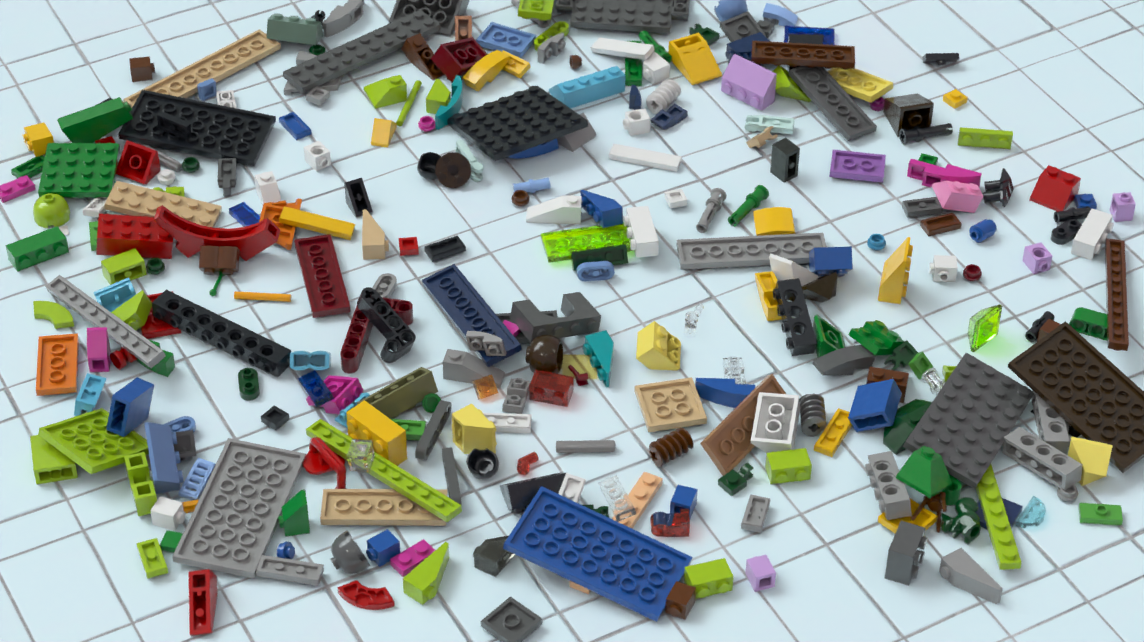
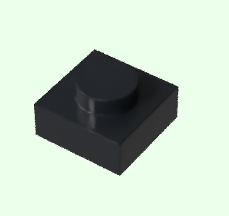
M275 405L261 416V422L274 430H278L290 420L289 413Z

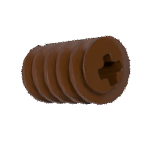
M678 428L676 431L664 435L663 438L650 443V457L656 466L661 467L663 463H669V459L674 460L676 456L680 457L682 452L687 453L689 448L692 449L694 446L693 440L687 430Z

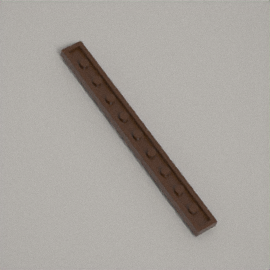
M1106 238L1107 346L1109 349L1116 351H1127L1129 336L1125 241Z

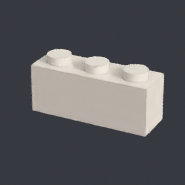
M649 207L626 208L623 223L624 227L627 226V237L631 238V251L634 250L636 258L658 255L659 241Z
M1092 208L1073 239L1071 254L1092 260L1095 254H1099L1102 243L1105 244L1108 233L1112 232L1114 223H1112L1113 215Z

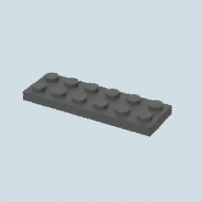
M799 66L790 69L789 76L847 141L876 132L877 126L824 67L810 68Z

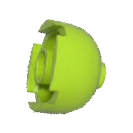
M49 193L39 197L33 206L34 221L43 228H48V225H54V227L64 225L70 219L68 202L58 194Z

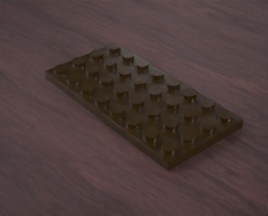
M1066 321L1009 362L1008 368L1086 440L1113 445L1109 461L1122 473L1144 457V391Z

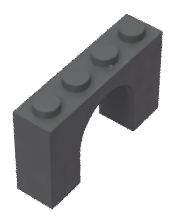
M581 292L563 294L561 312L566 317L546 315L539 311L529 299L512 303L510 319L519 327L526 338L532 342L534 338L541 335L564 338L599 332L601 315Z

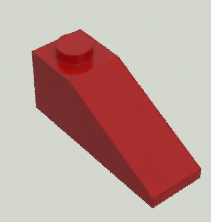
M210 569L189 571L190 636L212 634L217 603V575Z

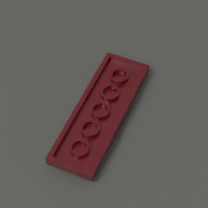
M331 234L294 240L313 318L351 312Z

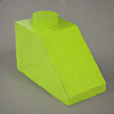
M440 79L435 80L426 97V113L436 114L440 105L448 106L451 100V92Z
M142 290L111 313L137 331L145 325L152 302Z

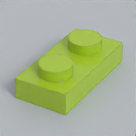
M157 538L136 543L147 579L168 573Z

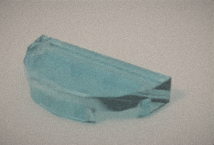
M1033 496L1017 519L1015 526L1021 528L1033 525L1039 526L1043 522L1046 513L1043 502Z

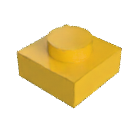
M957 89L943 95V101L954 109L967 103L968 97Z

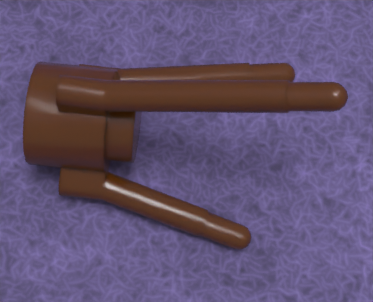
M940 492L931 498L924 496L922 503L914 512L911 520L914 521L927 504L931 511L937 513L936 531L939 533L941 531V511H947L946 493Z

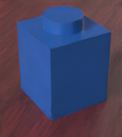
M678 484L670 502V513H674V517L690 521L697 504L698 489Z
M388 529L367 540L366 554L379 567L390 562L391 558L400 553V541Z

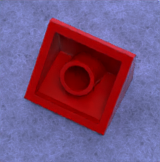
M126 140L116 174L146 185L161 171L158 151Z

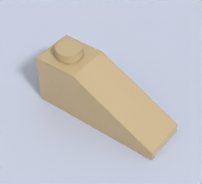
M363 210V260L385 259V251H389V240H385L384 231L369 212Z

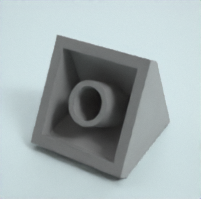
M584 112L579 115L588 121V127L557 138L558 144L571 152H574L596 137V132Z

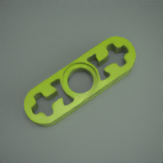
M558 21L534 39L535 51L538 52V47L551 38L548 36H555L563 33L564 37L569 34V24L565 21Z

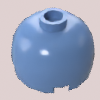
M720 0L719 5L714 7V12L721 22L748 11L746 0Z

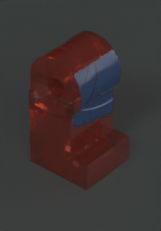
M680 509V513H653L650 517L651 533L659 537H689V509Z

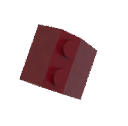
M471 37L441 44L431 59L446 75V78L453 83L457 75L463 80L462 77L467 71L488 54Z

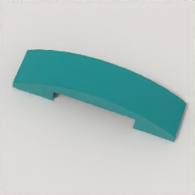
M458 75L451 85L452 98L448 106L440 105L435 114L436 130L447 126V119L459 113L462 107V80Z

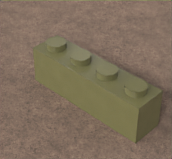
M420 367L357 402V405L365 400L391 419L398 417L400 413L407 409L414 408L417 403L423 400L424 396L430 393L435 394L438 392L432 371Z

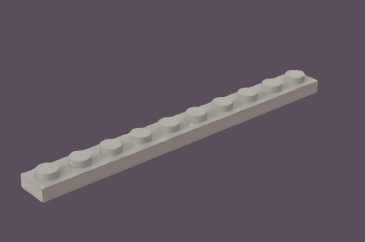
M58 275L45 286L48 292L95 327H107L108 337L148 367H154L166 356L162 349L61 275Z

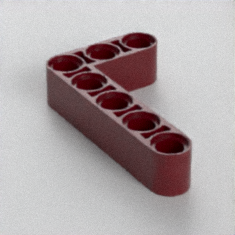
M383 298L407 325L413 323V304L410 301ZM356 306L340 352L341 369L348 374L355 373L359 369L373 324L361 312L358 306Z

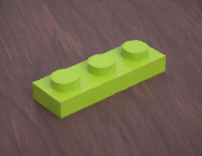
M960 127L958 145L1011 149L1013 131Z

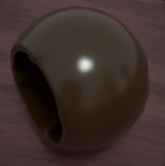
M541 335L534 338L531 346H527L525 356L530 370L541 377H552L560 373L563 363L562 341L551 335Z

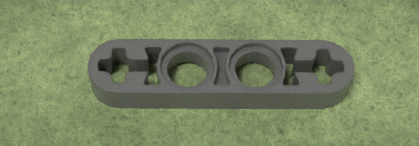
M439 401L416 446L415 458L425 461L428 459L450 416L451 402Z
M452 447L442 448L448 496L462 506Z

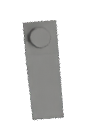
M447 349L443 359V379L497 388L501 387L505 376L504 371L493 365L487 367L481 359L468 352Z
M962 548L941 558L939 572L953 586L992 603H1000L1003 588Z

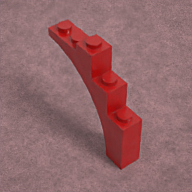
M163 205L157 208L154 217L157 225L177 240L175 247L187 258L199 252L200 246L238 247L240 257L247 261L276 243L280 233V229L268 218L246 227L231 229L213 228L185 220Z

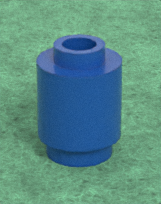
M984 219L970 227V237L975 242L980 243L993 236L997 227L994 221Z

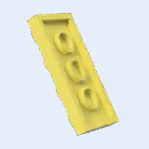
M832 68L827 71L847 94L863 99L866 102L871 103L893 89V82L856 68L848 70Z

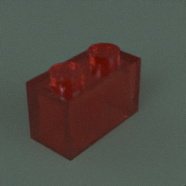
M535 370L529 385V400L568 407L574 391V377Z

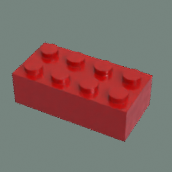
M99 214L96 255L115 256L135 248L141 257L172 259L173 238L162 227L157 225L154 217Z

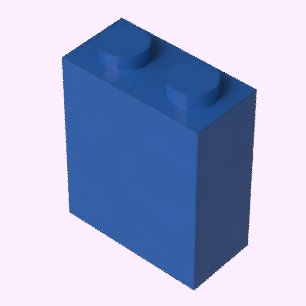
M137 377L113 394L106 430L125 437L146 421L149 416L155 384Z
M894 379L859 385L857 387L848 416L856 432L893 426L902 394Z

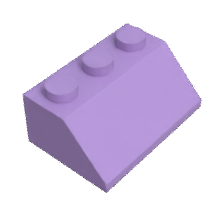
M734 54L722 76L721 91L763 111L775 102L777 74Z

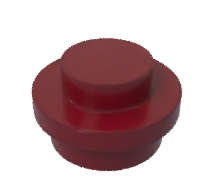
M970 264L963 270V276L969 281H977L981 278L982 272L979 266Z

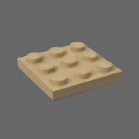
M692 377L635 386L634 392L648 432L707 424V417Z

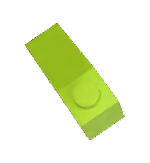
M444 542L403 578V592L421 605L433 599L438 591L449 560V543Z

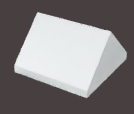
M774 254L769 256L771 270L778 281L799 278L801 286H804L818 278V275L791 260Z

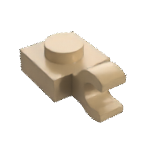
M773 126L765 128L762 133L747 141L748 147L757 146L759 148L766 144L765 140L770 141L777 138V134L773 136L770 134Z

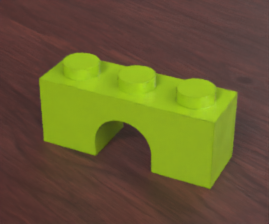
M145 452L124 456L138 516L151 514L150 510L156 503L157 497L153 481L150 478Z

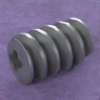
M806 394L799 399L801 429L805 435L814 437L820 434L827 426L824 398L819 394Z

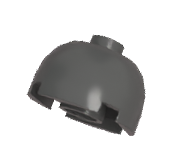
M347 530L334 540L331 547L333 557L330 560L336 569L341 568L349 574L359 573L368 568L370 564Z

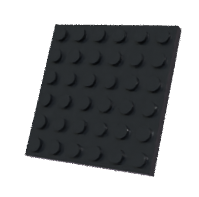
M531 86L529 89L517 91L513 95L500 97L494 102H487L483 106L470 108L463 113H456L447 119V123L451 128L494 161L588 127V121L539 86Z

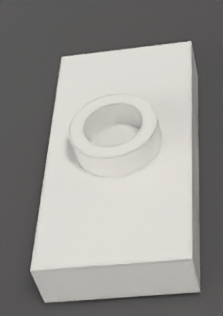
M96 197L83 209V215L99 218V214H104L107 211L105 209V202L108 197Z

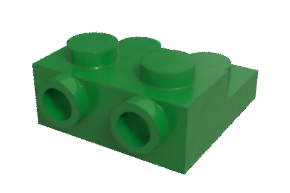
M878 320L866 321L863 327L851 328L848 334L876 356L892 355V351L904 342L898 333L888 330L885 324Z

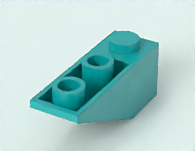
M607 330L586 335L585 344L582 347L584 354L588 355L592 368L596 369L599 380L603 381L607 388L610 384L614 342Z

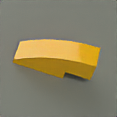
M499 50L484 56L462 77L466 86L479 92L487 81L491 83L511 57Z
M774 272L755 273L756 285L767 321L782 320L781 316H778L777 300L773 298V289H775L778 281Z

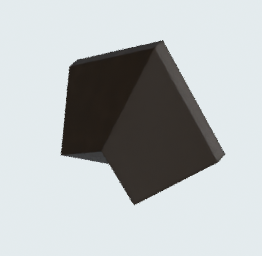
M837 273L819 277L817 280L801 286L804 298L821 303L836 296Z

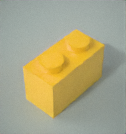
M45 122L24 127L25 134H22L29 152L32 151L35 157L45 155L47 143H54L53 136Z

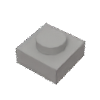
M319 87L313 88L306 94V101L321 106L330 97V91Z

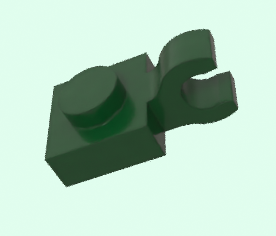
M746 463L740 468L738 473L735 470H731L718 479V485L730 496H733L747 486V480L753 477V474L750 472L753 470V466Z

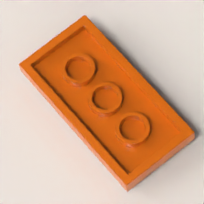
M78 333L39 336L36 375L37 396L77 393Z

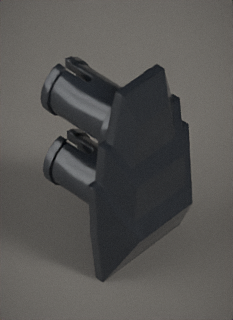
M1005 168L1002 170L1000 180L984 182L986 192H983L984 203L1000 201L1003 207L1007 205L1014 187L1011 177Z

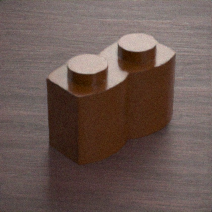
M200 246L199 269L207 275H214L215 272L219 271L223 275H233L234 272L239 271L240 250L238 247Z

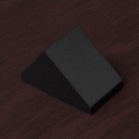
M362 177L345 182V200L355 217L362 216L363 210L372 213L373 210Z

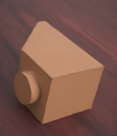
M455 16V41L471 38L472 16Z

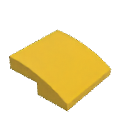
M771 207L753 211L757 236L796 234L791 208Z

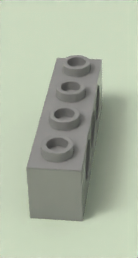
M1033 391L1034 395L1031 401L1039 439L1067 455L1071 441V435H1068L1069 423Z
M1019 427L1003 437L1005 440L1003 443V454L1055 486L1061 487L1064 491L1081 480V463L1023 428Z
M892 451L868 455L869 464H865L867 476H870L871 487L874 488L875 498L879 500L880 512L885 513L887 520L912 516L910 498L905 484L896 478L899 469Z

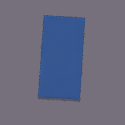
M295 112L279 117V123L296 140L312 134L311 129Z

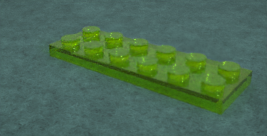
M624 223L606 228L598 225L541 233V242L548 263L571 260L570 252L622 244H626L627 252L631 251V238L627 237V226L624 227Z

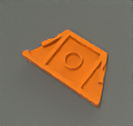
M296 199L295 203H287L286 200L276 203H263L259 222L266 218L272 221L280 229L276 243L291 250L296 227L279 223V219L284 206L300 210L302 199Z

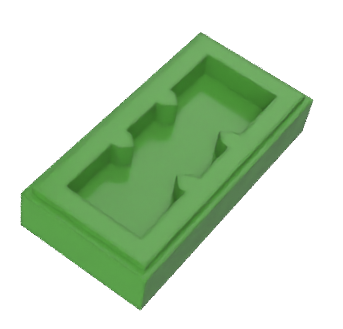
M1079 503L1080 523L1122 525L1121 505Z

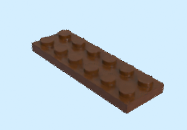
M752 41L751 62L758 65L773 64L775 66L790 65L792 67L855 69V46Z

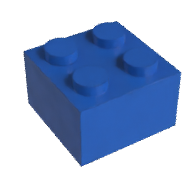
M852 246L813 248L809 251L810 271L818 275V277L835 272L838 277L845 276V274H848L853 269Z

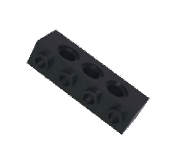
M800 279L777 281L776 287L773 289V298L777 300V313L782 318V332L786 333V347L790 349L792 356L813 354L817 341Z

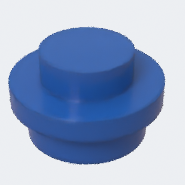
M286 541L278 545L277 557L285 559L294 558L295 548L291 542Z

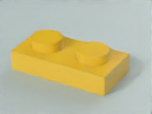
M504 50L502 51L511 57L502 70L521 78L531 68L529 62Z

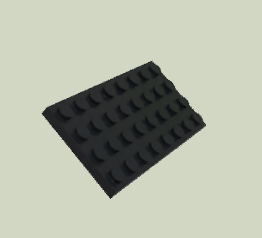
M142 90L132 107V111H130L133 119L123 124L118 137L121 140L215 159L236 158L237 163L255 166L276 122V116ZM163 111L190 122L192 136L189 140L159 129L157 114Z

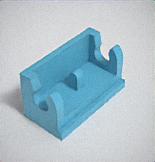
M129 277L93 292L97 302L110 312L136 295Z
M87 373L75 400V416L80 415L82 410L87 412L93 411L105 385L106 378Z

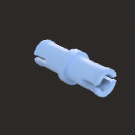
M548 177L539 180L529 179L528 182L513 184L514 192L524 190L531 192V194L538 190L551 188Z

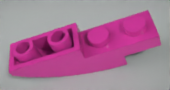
M915 159L909 161L907 177L922 180L923 186L931 188L933 183L942 181L973 183L980 188L982 173L947 164L944 168Z

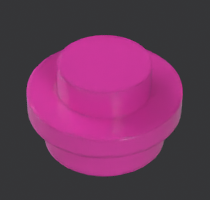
M430 116L422 117L418 123L419 129L425 132H429L436 127L434 119Z

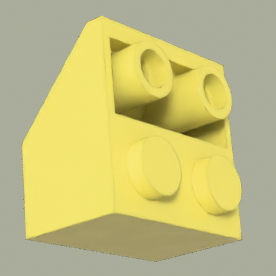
M655 321L638 332L636 359L647 368L654 370L677 371L680 369L681 342L677 337L671 335L665 327L660 326Z
M470 404L452 413L453 443L464 454H469L475 448L478 450L488 448L496 454V426L484 416L480 409Z

